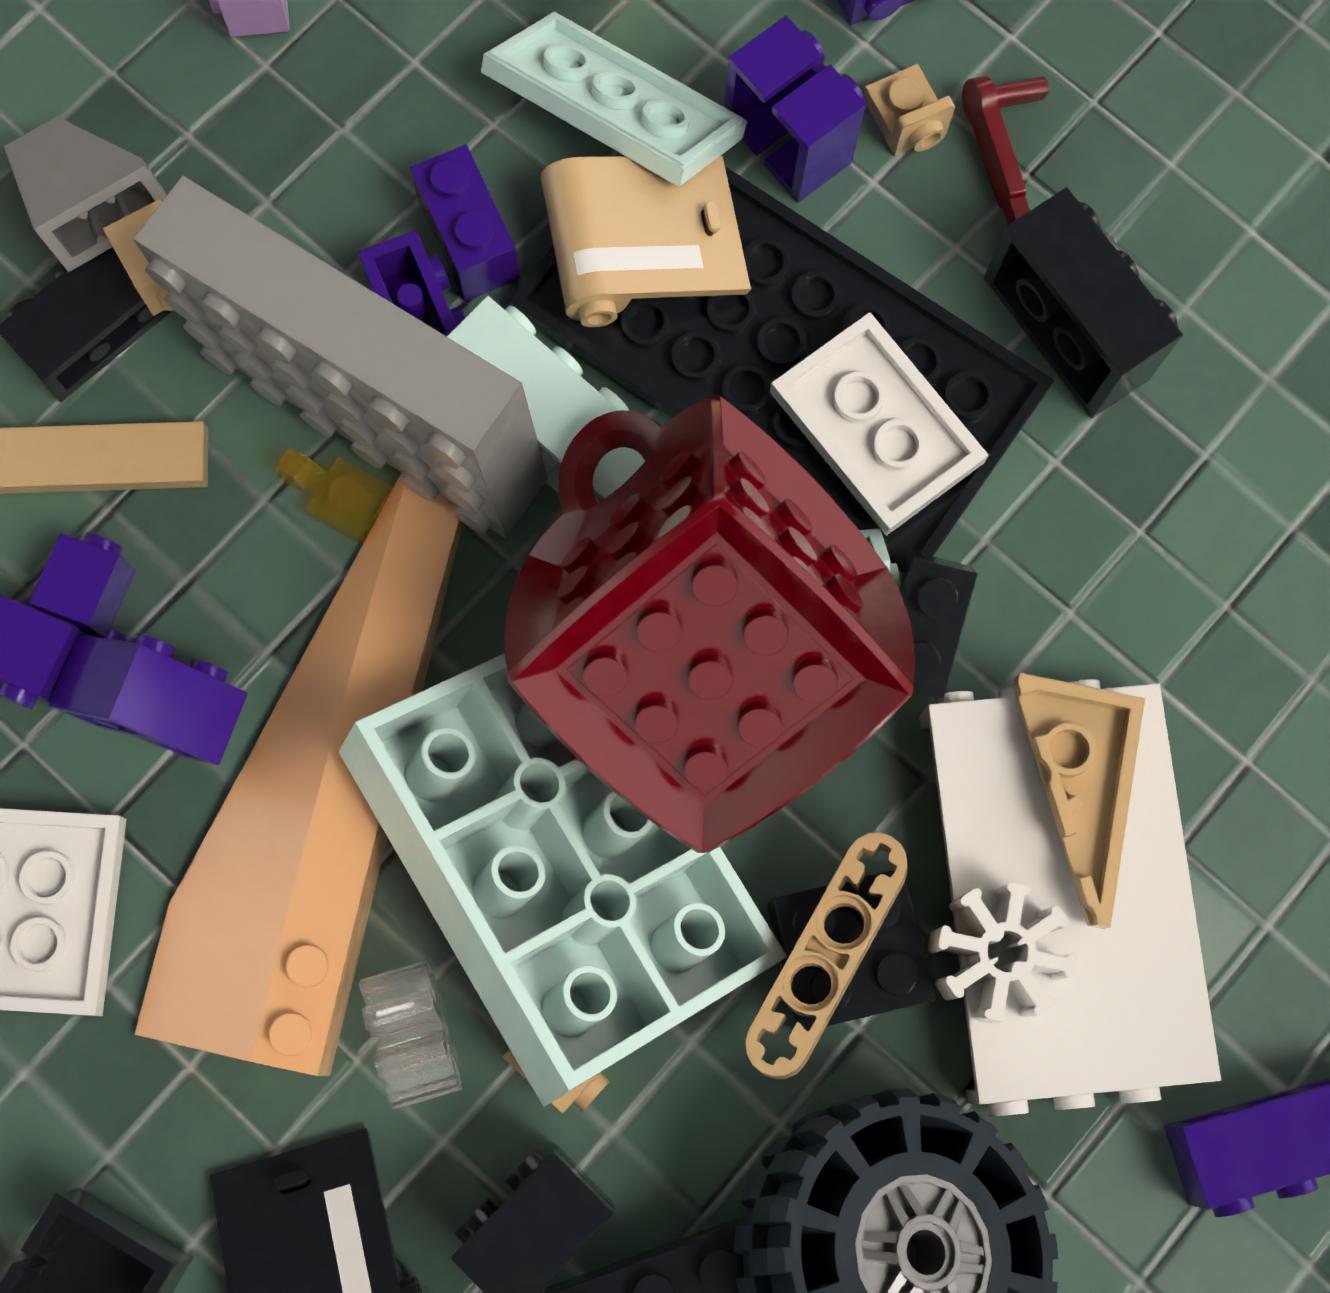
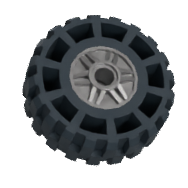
M911 1089L886 1090L872 1095L866 1094L832 1104L831 1107L812 1112L793 1124L792 1135L776 1139L762 1157V1165L767 1169L765 1174L750 1178L741 1201L743 1206L749 1208L745 1225L736 1226L734 1253L743 1254L744 1277L736 1278L738 1293H1057L1058 1282L1052 1281L1053 1259H1058L1055 1233H1049L1044 1213L1049 1208L1039 1184H1032L1024 1170L1028 1167V1164L1012 1143L1003 1144L995 1136L998 1130L990 1121L976 1111L960 1114L961 1107L955 1100L936 1093L918 1096Z

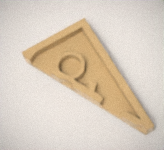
M1019 673L1014 678L1013 690L1087 926L1100 929L1110 928L1145 698Z

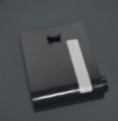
M367 1128L210 1175L229 1293H422L417 1276L405 1278L403 1270L396 1262L370 1133ZM309 1184L307 1187L298 1190H294L288 1193H281L286 1190H290L299 1186Z

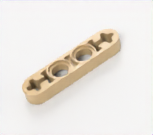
M880 832L868 833L858 838L848 849L750 1026L745 1040L746 1053L752 1065L764 1076L773 1079H787L797 1074L807 1063L904 885L908 868L907 856L901 843L892 836ZM880 850L889 853L888 865L895 873L891 877L883 874L876 877L869 890V898L881 901L878 907L873 909L859 895L841 891L845 882H849L858 891L866 873L865 865L859 859L863 854L874 858ZM838 907L853 908L861 914L865 926L862 934L851 943L841 944L834 942L825 932L824 924L826 917L832 910ZM816 966L822 968L831 979L829 995L818 1004L808 1005L802 1003L792 993L791 983L793 977L804 967ZM783 1000L797 1015L816 1020L809 1031H806L797 1021L789 1036L790 1045L796 1049L795 1056L791 1060L779 1057L774 1065H771L764 1061L767 1050L759 1042L765 1032L776 1036L781 1031L787 1017L783 1013L774 1012L778 1003Z

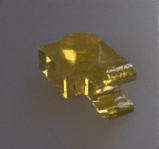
M288 447L276 466V470L282 473L280 476L281 480L313 497L306 507L310 517L363 545L385 502L393 491L392 486L340 457H337L331 469L327 472L307 456Z

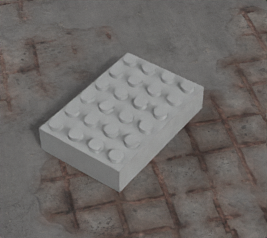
M185 176L179 179L133 238L149 262L145 268L146 273L168 291L167 296L164 298L172 309L186 318L187 321L183 328L204 346L200 353L208 362L228 375H231L235 369L252 379L250 382L252 388L273 404L281 406L286 400L302 410L300 417L322 435L331 437L336 431L352 441L353 444L350 446L352 451L373 467L382 469L385 463L405 474L401 479L403 483L422 498L433 501L437 494L457 505L453 511L454 515L473 530L485 534L488 528L504 538H507L547 481L548 476L522 382Z

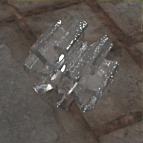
M422 961L361 979L359 987L366 1007L362 1008L366 1030L370 1032L375 1042V1066L380 1080L385 1079L388 1101L392 1109L404 1108L463 1090V1080L456 1062L459 1060L456 1043L448 1029L446 1005L442 993L438 994L431 963Z

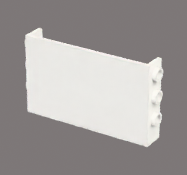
M1091 679L1069 682L1101 689L1099 680ZM1160 684L1103 689L1145 698L1111 927L1107 929L1087 926L1013 687L999 690V698L974 700L973 692L971 691L945 693L943 700L935 698V704H929L919 716L920 728L930 729L951 901L953 902L969 891L979 888L982 891L981 900L995 919L998 898L994 894L995 890L1010 882L1028 885L1031 888V892L1024 897L1020 926L1025 928L1037 920L1038 912L1053 906H1059L1069 920L1068 927L1048 933L1035 942L1037 951L1059 956L1074 953L1077 956L1075 975L1071 978L1054 981L1050 978V974L1030 971L1046 997H1052L1056 1001L1053 1008L1040 1016L1022 1017L1020 1014L1022 1007L1010 989H1008L1004 1011L1009 1015L1008 1020L994 1024L976 1021L973 1019L972 1014L979 1009L983 981L979 979L964 989V1004L975 1089L966 1090L968 1104H987L989 1117L1029 1113L1027 1100L1053 1097L1055 1110L1078 1109L1095 1106L1093 1093L1119 1091L1120 1103H1138L1161 1100L1160 1087L1221 1081ZM958 911L953 912L955 933L974 937ZM1002 938L997 943L988 945L989 959L998 958L994 966L999 970L1002 965L1013 963L1015 960L1013 948L1008 950L1004 948L1009 943L1005 938ZM958 954L960 970H962L969 964L967 956Z

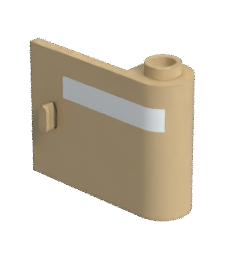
M626 156L565 158L550 164L542 171V188L566 314L573 320L581 321L583 326L600 327L614 322L618 317L617 314L624 310L631 299L745 295L751 290L723 156L718 157L680 187Z

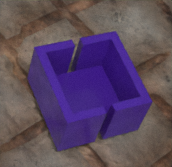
M786 15L729 56L724 107L748 121L742 141L756 156L787 133L794 137L768 156L764 161V166L794 200L799 203L852 163L866 103L859 86L850 76L846 74L840 75L831 64L828 66L823 64L825 56L818 40L806 30L800 31Z

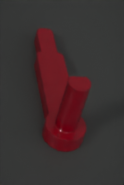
M987 76L976 77L965 81L962 90L964 113L972 124L998 206L1003 209L1008 225L1029 212L1030 209L1025 197L1026 187L1000 109L1007 106L1043 100L1049 93L1048 81L1043 76L994 85L993 81Z

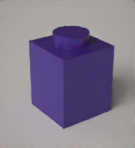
M60 533L29 604L43 613L76 626L81 631L104 638L107 629L112 627L136 570L120 555L122 547L111 540L93 533H86L82 541Z

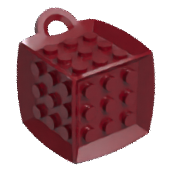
M709 396L686 408L663 425L634 411L620 410L609 412L590 421L572 439L562 459L558 477V492L563 513L541 536L528 555L519 572L509 601L505 628V661L508 683L556 738L607 787L652 823L697 853H709L750 830L813 787L867 741L912 696L915 653L908 612L899 588L887 566L842 509L793 457L759 426L721 396ZM627 447L637 451L645 462L622 486L599 502L593 489V476L599 461L608 452L616 448Z

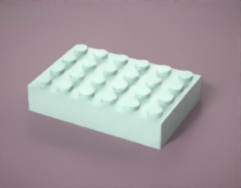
M505 653L355 722L338 751L543 1107L787 957L722 849L718 847L709 853L695 852L656 826L600 781L540 721L508 683Z

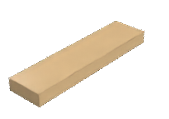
M204 421L0 428V494L208 487L209 428Z

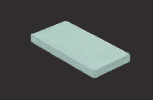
M552 12L483 55L481 73L678 187L741 141L748 122L739 115L556 12Z

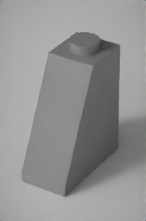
M57 116L3 146L33 229L68 272L113 247L102 228L159 199L163 201L168 195L142 158Z

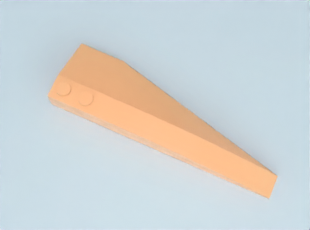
M403 473L400 474L168 905L134 1035L314 1076H330L387 842V835L338 751L355 722L423 691L463 522L453 513L457 505L437 494L433 501L422 498L401 480L405 475Z

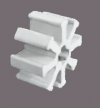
M1010 882L995 890L994 894L998 898L995 919L981 900L982 891L979 888H975L951 902L949 905L950 910L953 912L958 911L974 937L951 932V928L946 925L932 931L930 934L928 945L930 953L935 954L945 951L967 956L969 964L953 976L950 975L936 980L935 985L945 1000L961 998L964 996L965 988L979 979L983 981L979 1009L972 1014L973 1019L989 1024L1006 1022L1009 1018V1015L1004 1012L1008 989H1010L1022 1007L1020 1010L1022 1017L1040 1016L1053 1008L1056 1004L1055 999L1046 997L1030 971L1050 974V978L1054 981L1071 978L1075 975L1077 956L1074 953L1059 956L1037 951L1035 943L1046 934L1069 926V920L1059 906H1053L1038 912L1037 920L1025 928L1020 926L1024 897L1031 892V888L1028 885ZM1002 938H1005L1009 943L1004 948L1005 950L1013 948L1015 960L1013 963L1002 965L999 970L994 966L998 958L989 959L988 945L997 943Z

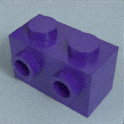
M417 230L358 251L367 282L374 293L446 337L465 319L460 306L453 309L449 308L442 291L451 287L438 253L427 256Z

